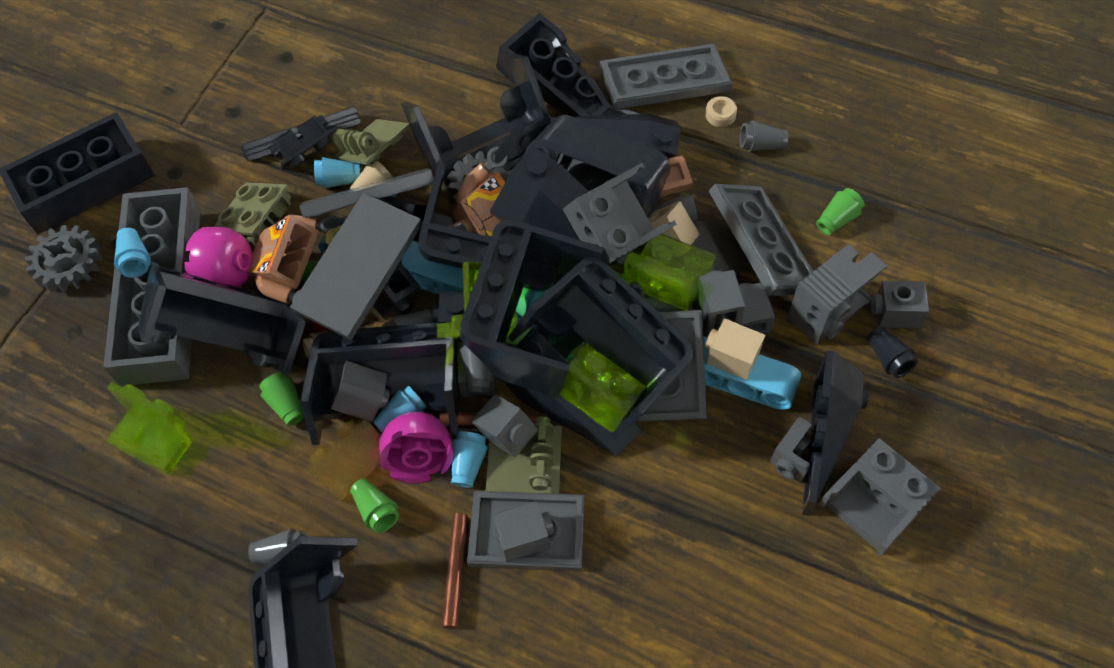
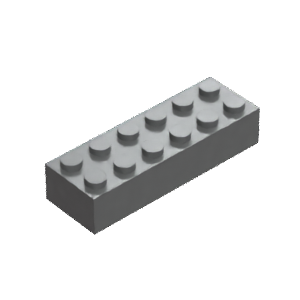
M188 187L126 193L122 195L119 230L133 228L138 232L151 258V263L145 274L134 278L122 275L114 267L103 368L119 386L189 379L192 339L176 335L174 339H166V343L163 344L150 341V344L141 342L138 331L151 266H161L186 273L185 262H189L190 251L185 250L193 233L199 230L201 211Z

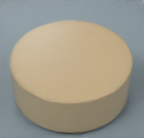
M715 97L707 103L706 119L716 127L729 126L736 119L737 105L728 97Z

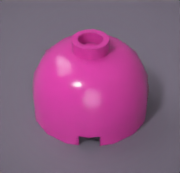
M202 227L193 233L185 250L190 251L189 262H185L186 273L224 285L240 287L247 282L250 276L247 270L251 267L253 252L244 236L226 227Z
M408 412L397 416L385 428L379 444L380 466L383 470L385 467V469L390 471L391 478L400 482L424 483L430 481L431 477L428 474L437 473L441 470L442 475L453 462L452 439L445 424L432 414L424 412Z

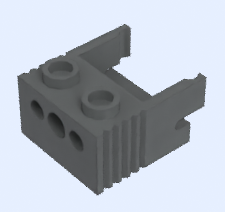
M642 163L594 188L592 191L583 194L563 208L564 213L581 241L603 247L600 259L607 265L677 225L674 220L654 229L631 190L627 180L644 168Z
M848 244L798 283L787 318L816 345L826 337L830 340L836 337L844 328V323L871 302L872 298L862 288L888 266L873 252L858 263H855L859 252Z
M878 438L870 449L858 459L857 463H854L823 496L820 504L831 510L877 550L876 553L881 556L929 504L941 488Z

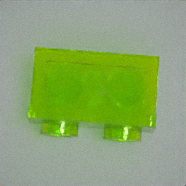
M586 344L569 364V371L560 395L591 417L596 423L613 432L646 386Z

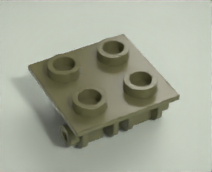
M375 119L362 132L339 128L332 135L333 142L339 150L333 157L338 160L364 165L372 164L381 157V152L389 145L401 140L403 133L411 125L410 123Z
M246 182L237 190L236 197L229 207L220 213L214 227H226L242 235H247L246 240L251 246L256 247L261 233L274 225V222H279L285 211L290 207L291 195L286 192L289 186L287 184Z
M548 417L536 418L534 425L538 428V431L516 457L511 456L489 442L486 491L559 494L562 426H553Z

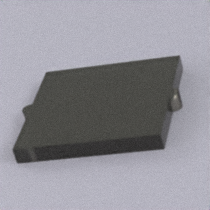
M698 220L695 227L699 232V236L691 244L692 249L685 255L682 267H688L703 260L704 263L713 262L715 271L725 272L734 270L737 281H739L743 265L748 262V259L731 229Z

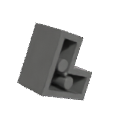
M734 270L725 272L712 271L706 275L699 276L694 310H702L704 337L708 338L712 329L719 330L724 318L764 335L771 333L775 315L762 283L738 284Z

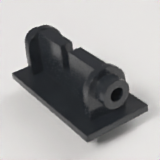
M322 114L318 117L312 116L297 127V130L303 137L302 139L298 140L294 133L290 131L273 142L274 146L269 149L276 159L281 156L284 159L280 166L282 169L287 165L292 169L307 159L305 153L314 147L318 152L332 142L330 137L335 132V129L333 127L329 131L326 130L325 127L329 124Z

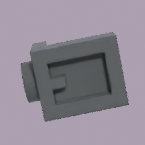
M800 416L776 447L770 463L775 466L776 471L783 477L795 479L801 483L811 467L801 456L811 442L806 436L812 424Z

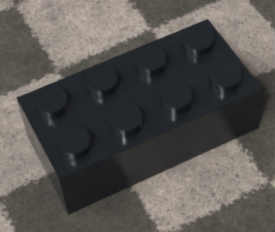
M117 112L0 168V175L19 212L37 234L155 176Z

